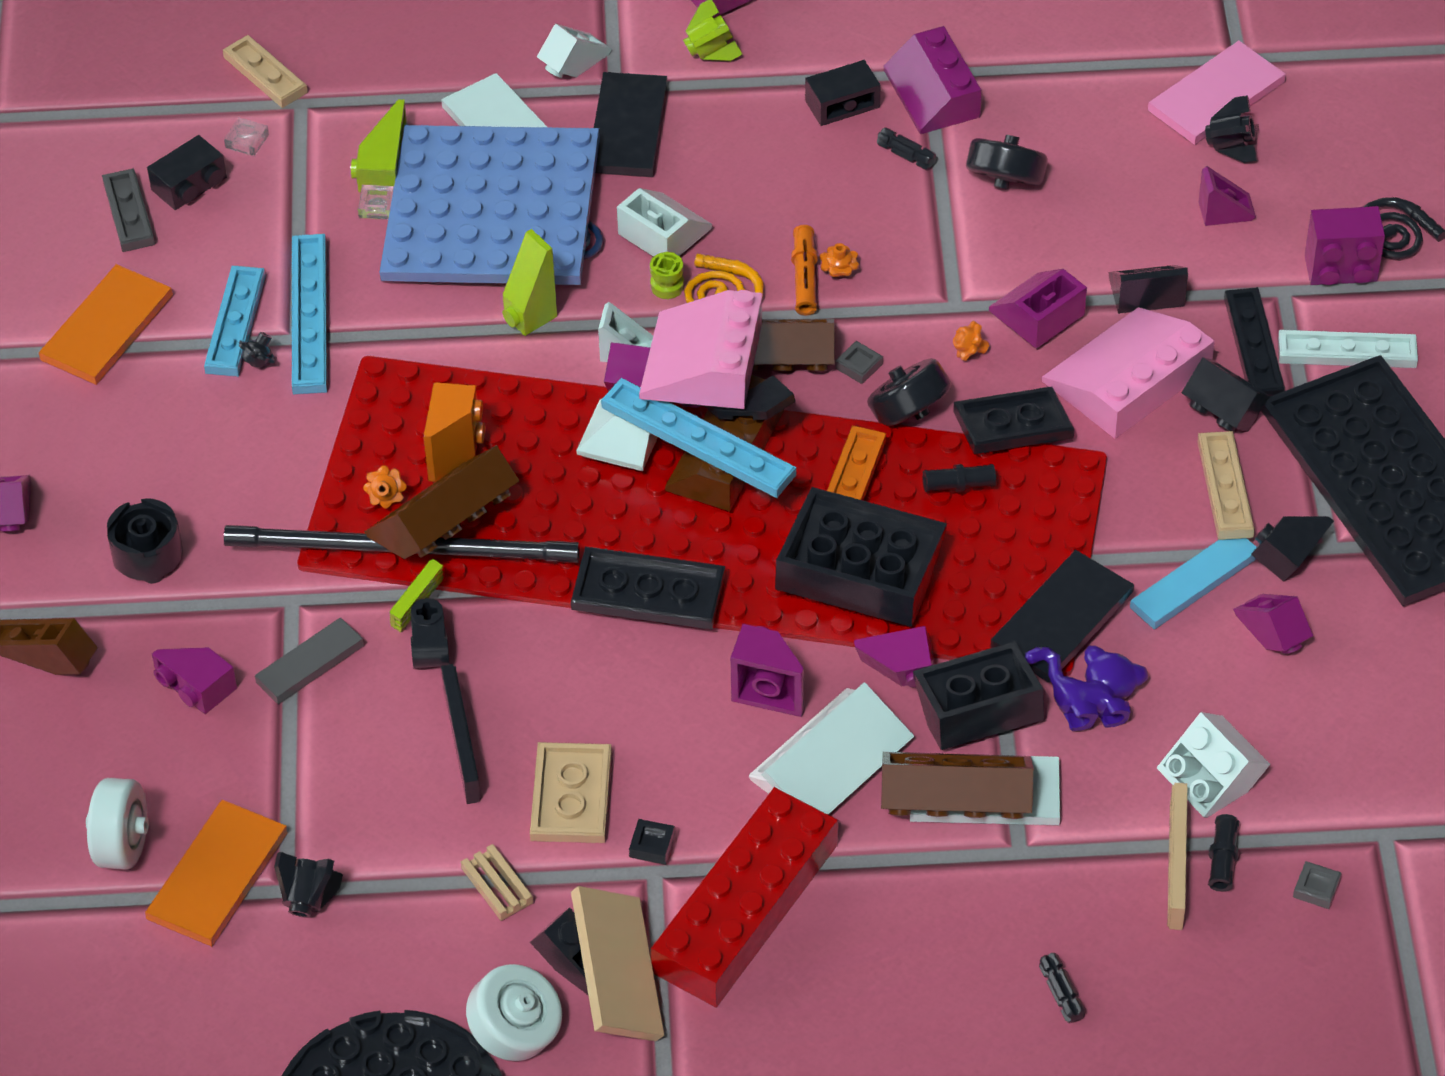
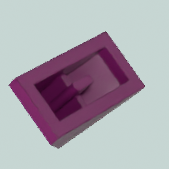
M1206 166L1202 169L1198 202L1205 226L1247 222L1256 218L1248 192L1210 167Z

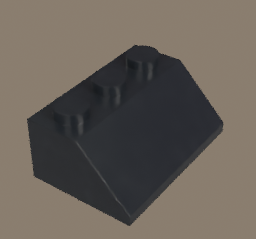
M1016 641L913 671L927 726L940 750L1044 720L1043 687Z

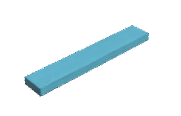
M325 234L292 236L293 394L327 393Z
M623 378L601 399V407L608 412L775 498L782 493L796 476L795 466L670 402L639 399L641 388Z

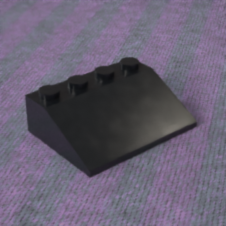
M811 487L776 559L775 589L912 627L923 603L947 529V523Z

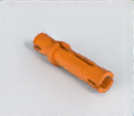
M799 225L793 230L794 250L791 253V261L795 266V311L800 315L807 316L814 314L817 310L815 264L818 261V254L814 249V229L809 225Z

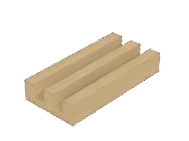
M492 844L486 847L487 852L483 854L480 851L475 853L474 859L470 861L468 858L462 860L461 869L500 921L533 904V897ZM490 861H492V863L495 865V867L498 869L501 875L505 878V880L508 882V884L520 898L519 901L515 898L512 892L508 889V887L505 885V883L502 881V879L490 865ZM477 868H482L495 888L509 904L508 907L505 908L477 872Z

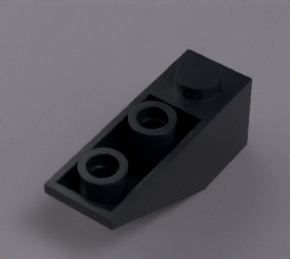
M569 907L544 928L530 943L555 971L588 995L575 913Z

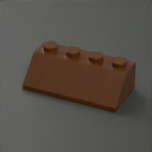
M762 319L752 371L759 370V364H773V370L791 371L793 370V364H807V370L810 371L827 370V364H834V319Z
M751 375L748 391L766 379ZM707 410L703 420L763 450L784 410L768 420H753V416H734L733 419H718ZM684 451L665 486V491L731 511L746 482Z
M496 445L460 464L364 532L369 539L403 559L415 553L421 558L438 547L435 540L441 536L444 540H447L461 531L463 528L459 523L466 518L470 523L485 514L487 510L484 506L490 501L493 505H496L511 495L509 488L519 482V479Z
M883 752L881 809H889V814L899 816L910 815L911 810H926V815L935 817L948 816L949 811H964V816L971 818L986 817V812H1001V817L1008 819L1024 818V813H1032L1034 768L1031 756Z

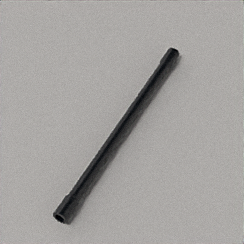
M225 525L224 528L225 546H271L391 552L369 539L365 533L266 529L257 526ZM443 537L435 540L438 547L428 554L578 563L580 544L579 542L567 541L531 542L448 538L444 540Z

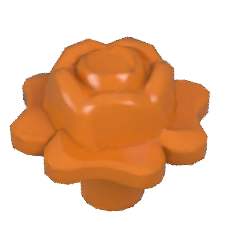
M842 243L827 248V252L820 254V260L822 261L821 270L828 271L832 277L850 276L852 270L859 268V263L857 262L858 253L850 251V248Z
M971 321L968 326L959 327L953 338V345L957 349V357L963 361L974 355L976 351L984 354L989 347V342L981 337L982 326L977 324L976 321Z
M383 465L378 471L367 474L369 482L364 484L363 489L369 494L372 505L380 503L383 508L387 509L392 503L403 500L401 492L407 488V484L401 480L398 469L390 471L386 465Z

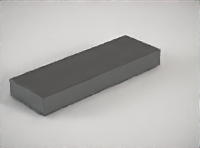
M134 168L102 175L122 252L155 245Z
M340 617L255 675L256 683L277 704H280L364 646L363 638Z

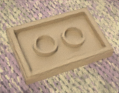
M538 742L530 841L605 843L612 756L611 744Z

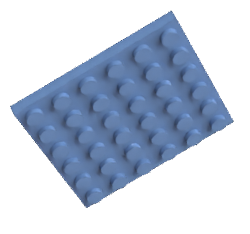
M404 125L379 271L381 281L507 284L525 233L532 229L552 247L555 284L581 285L600 140L599 128Z

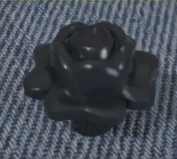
M260 332L256 340H249L248 342L240 340L239 347L243 350L242 359L257 368L264 367L267 362L275 364L276 357L271 354V350L268 347L272 337L264 332Z

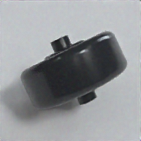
M1005 135L1004 142L975 138L970 143L966 168L969 171L995 178L994 187L1008 189L1010 182H1021L1038 186L1043 182L1048 158L1042 152L1019 146L1020 138L1016 136Z
M933 358L918 362L905 370L900 365L888 373L890 376L889 380L871 393L867 404L877 421L889 427L902 423L913 416L919 420L930 413L929 406L947 393L951 387V381L939 361Z

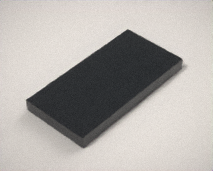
M603 72L594 128H599L600 134L595 173L653 177L667 90V76Z
M585 546L571 598V610L712 630L726 574L725 566Z
M1074 550L991 639L990 647L994 648L1016 641L1024 657L1026 652L1036 647H1049L1060 655L1061 669H1063L1133 593L1134 584L1079 551ZM1045 660L1029 664L1035 675L1048 683L1051 682L1048 675L1049 664Z

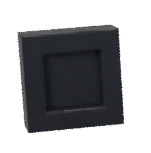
M638 819L629 847V857L666 865L675 836V826Z

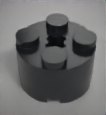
M151 498L141 499V503L130 505L127 502L119 506L108 519L107 536L113 564L123 575L136 580H144L150 584L158 583L164 578V575L171 572L180 562L183 546L179 525L174 511L166 503Z

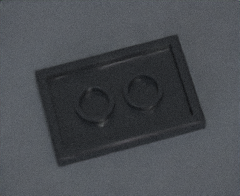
M1053 387L954 402L953 412L974 454L1074 439V427Z

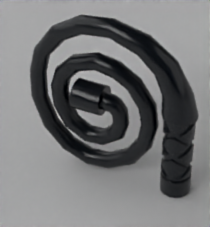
M1385 197L1368 202L1363 206L1391 207L1407 214L1404 215L1396 212L1380 214L1382 221L1397 220L1405 223L1413 230L1415 235V242L1408 250L1400 252L1387 251L1385 249L1398 250L1408 245L1410 233L1399 224L1384 226L1385 239L1383 248L1385 249L1382 251V257L1403 259L1411 257L1419 251L1423 237L1421 229L1416 222L1426 229L1438 242L1445 238V229L1429 217L1424 210H1421L1419 205L1398 197ZM1397 232L1403 236L1399 242L1391 243L1387 241L1394 237Z

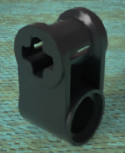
M433 598L419 599L411 607L413 669L450 664L448 638L445 632L442 605Z

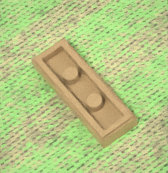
M249 35L223 49L224 58L281 108L308 93L307 85Z

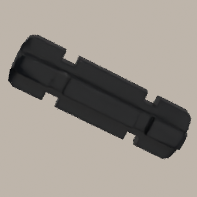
M887 127L878 133L877 144L887 150L892 148L891 152L912 163L917 161L916 165L925 170H929L934 165L936 154L927 148L922 150L920 144L901 134L896 136L897 132Z
M1056 953L1044 955L1040 958L1039 967L1043 976L1048 978L1046 982L1058 1006L1063 1008L1060 1011L1065 1021L1068 1023L1080 1021L1084 1018L1085 1008L1081 1000L1076 998L1078 994L1067 971L1062 969L1063 963L1059 955Z

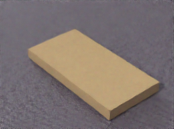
M578 886L571 891L594 1031L658 1041L664 1036L640 897Z

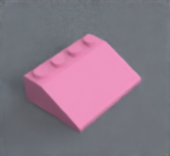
M727 290L660 311L639 399L744 409L762 325L763 293H754L747 290Z
M1138 307L1042 376V382L1048 387H1053L1058 395L1116 439L1184 389L1202 357L1212 360L1215 341L1188 321Z

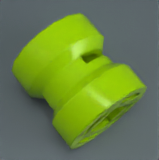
M662 252L655 255L650 261L651 290L655 296L661 299H672L683 292L684 268L682 258L673 252Z

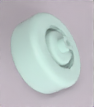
M105 778L98 783L93 792L86 817L89 854L94 864L100 868L130 869L139 860L149 828L145 793L141 784L134 779Z
M508 964L491 970L475 985L467 1000L466 1017L472 1035L487 1052L504 1060L522 1061L539 1054L557 1036L562 1022V1007L557 992L543 975L523 965Z

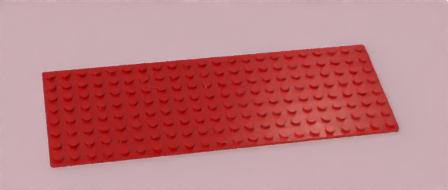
M364 356L358 367L307 531L365 533L364 531L435 483V481L428 480L424 445V431L434 383L476 385L477 400L483 401L482 420L479 422L485 423L484 443H478L476 456L497 445L518 477L519 482L509 488L511 492L509 497L496 505H493L491 501L484 506L487 510L485 514L470 523L467 518L459 523L463 529L450 538L579 542V562L559 563L534 559L426 554L421 558L418 554H413L403 559L392 552L301 548L297 564L298 569L303 572L410 586L427 563L434 559L443 565V580L435 590L571 608V598L585 546L725 566L726 574L713 628L740 631L742 624L755 627L763 626L769 630L778 631L781 637L855 647L854 640L925 626L931 640L933 657L953 660L990 649L991 639L1074 550L1091 558L1107 455L1102 451L1049 444H1036L974 454L964 433L904 425L889 427L873 421L784 410L763 450L795 466L796 476L777 498L745 483L731 511H727L665 491V486L681 459L684 450L659 437L643 471L577 455L576 450L597 404L608 393L607 388L604 386ZM670 402L703 419L708 410L704 405L692 408L683 406L680 403ZM852 425L886 433V443L864 501L947 523V529L923 603L912 627L775 589L776 559L811 487L828 490ZM957 464H962L963 467L993 464L996 471V485L965 488L964 492H956L955 489L925 493L922 474L924 470L951 469ZM383 465H386L390 471L398 469L401 480L407 484V488L401 492L403 500L392 503L387 509L383 508L380 503L372 505L369 494L363 489L364 484L369 482L367 474L378 471ZM1075 656L1062 669L1063 676L1072 674Z

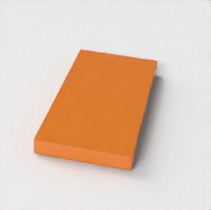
M115 264L39 351L40 360L97 385L173 296L172 288Z
M221 800L145 911L146 919L212 947L287 835V826Z

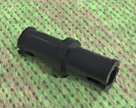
M957 464L951 469L924 470L922 474L923 488L925 493L955 489L956 492H964L965 488L995 486V467L993 464L963 467L962 464Z
M1222 814L1216 817L1214 843L1210 845L1208 854L1210 859H1212L1208 885L1211 889L1220 892L1232 889L1234 862L1239 858V849L1236 846L1240 821L1237 820V817L1229 814Z

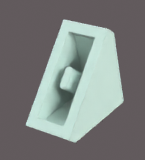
M608 302L604 305L598 328L600 362L608 361L611 342L651 347L653 340L651 333L612 303Z

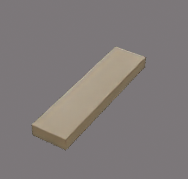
M1233 431L1198 433V447L1218 540L1253 538L1254 526Z
M1174 783L1170 799L1167 926H1169V929L1175 930L1183 929L1185 914L1187 783Z

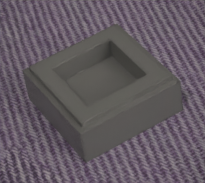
M855 341L835 360V369L860 384H863L883 365L882 355L858 341Z
M1305 861L1294 889L1293 898L1330 909L1342 873Z

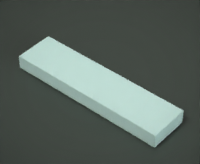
M1279 330L1278 354L1279 363L1352 366L1382 355L1390 367H1417L1416 334Z

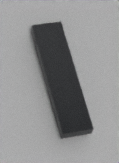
M1258 287L1225 290L1224 301L1244 379L1268 394L1269 397L1285 391Z
M453 664L442 665L443 689L466 803H477L481 799L479 778L456 666Z

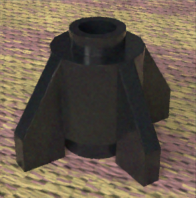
M1248 95L1234 97L1211 117L1210 125L1205 126L1208 145L1213 144L1216 151L1243 163L1258 160L1256 144L1248 145V142L1255 141V131H1259V124H1254L1251 115L1244 116L1243 114L1251 112Z
M277 852L274 868L283 898L282 904L289 908L288 912L299 917H311L312 912H319L340 889L343 874L333 870L334 860L322 859L315 861L297 859V857L284 852Z

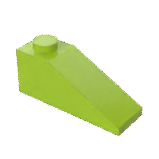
M398 99L359 145L357 159H352L351 178L357 179L358 192L393 193L404 125H407L405 99Z
M532 229L525 233L503 292V317L509 326L516 327L524 336L557 317L553 250Z

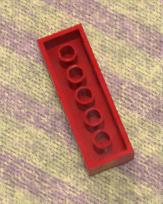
M774 787L651 947L653 974L717 1008L838 846V819Z

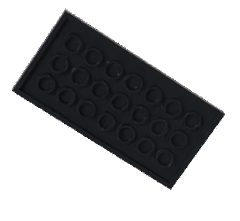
M1382 355L1270 396L1261 409L1262 413L1401 605L1406 606L1445 590V438Z

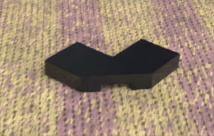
M772 375L748 391L744 409L704 406L718 419H733L734 416H753V420H768L795 403V397L792 391Z

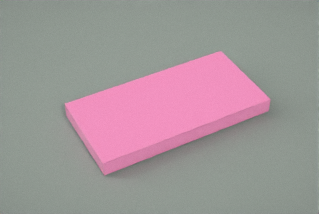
M1238 40L1148 103V111L1195 145L1206 137L1205 126L1210 125L1211 117L1234 97L1248 95L1251 106L1284 83L1286 74Z

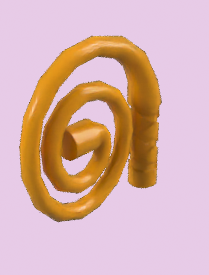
M697 253L695 267L709 268L717 271L698 274L688 282L684 289L685 301L689 303L695 301L692 298L694 286L703 280L721 278L733 283L737 291L745 290L742 281L735 276L740 275L751 280L755 293H763L764 283L758 272L746 263L737 259L732 260ZM710 280L699 287L697 296L698 299L705 298V292L710 288H717L715 294L727 291V286L721 281Z

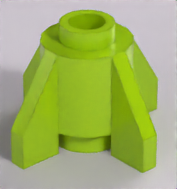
M707 0L699 5L685 30L688 37L683 39L692 57L698 54L700 59L732 61L741 56L742 53L735 40L727 44L726 41L733 38L722 16L712 17L719 13L713 0Z

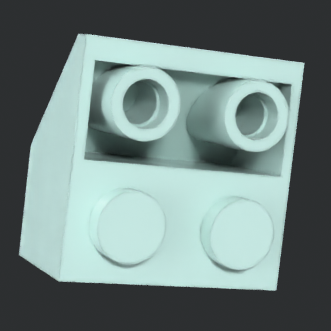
M639 188L617 206L618 234L653 257L662 252H673L680 256L712 229L710 222L662 192Z
M1200 712L1157 766V769L1172 785L1174 783H1187V800L1203 817L1208 818L1249 792L1270 766V763L1222 715Z

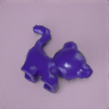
M1088 646L1085 650L1084 659L1087 663L1086 682L1073 677L1063 676L1060 655L1049 647H1036L1025 653V658L1029 664L1042 660L1049 664L1048 675L1053 685L1054 699L1059 709L1064 713L1072 731L1091 728L1098 717L1101 719L1104 727H1117L1124 724L1129 719L1131 711L1129 702L1123 699L1128 698L1137 686H1141L1148 678L1146 667L1132 663L1127 657L1119 653L1105 652L1098 646Z

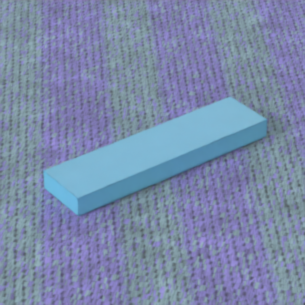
M231 266L204 364L205 374L239 377L243 363V350L239 347V341L248 342L266 277L265 268Z
M1247 538L1218 540L1133 598L1130 602V608L1155 630L1255 561L1256 558L1251 553L1256 546Z

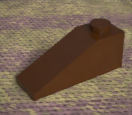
M75 618L0 620V656L55 675L81 674L88 667L91 657L98 648Z

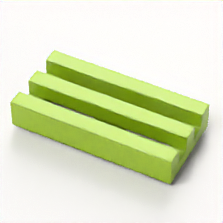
M434 559L427 563L390 610L391 627L400 633L411 621V607L419 599L429 598L442 582L443 565Z

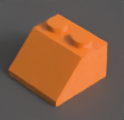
M434 383L424 431L429 481L436 482L460 464L475 457L478 443H484L485 423L479 422L482 420L483 401L477 400L476 385Z

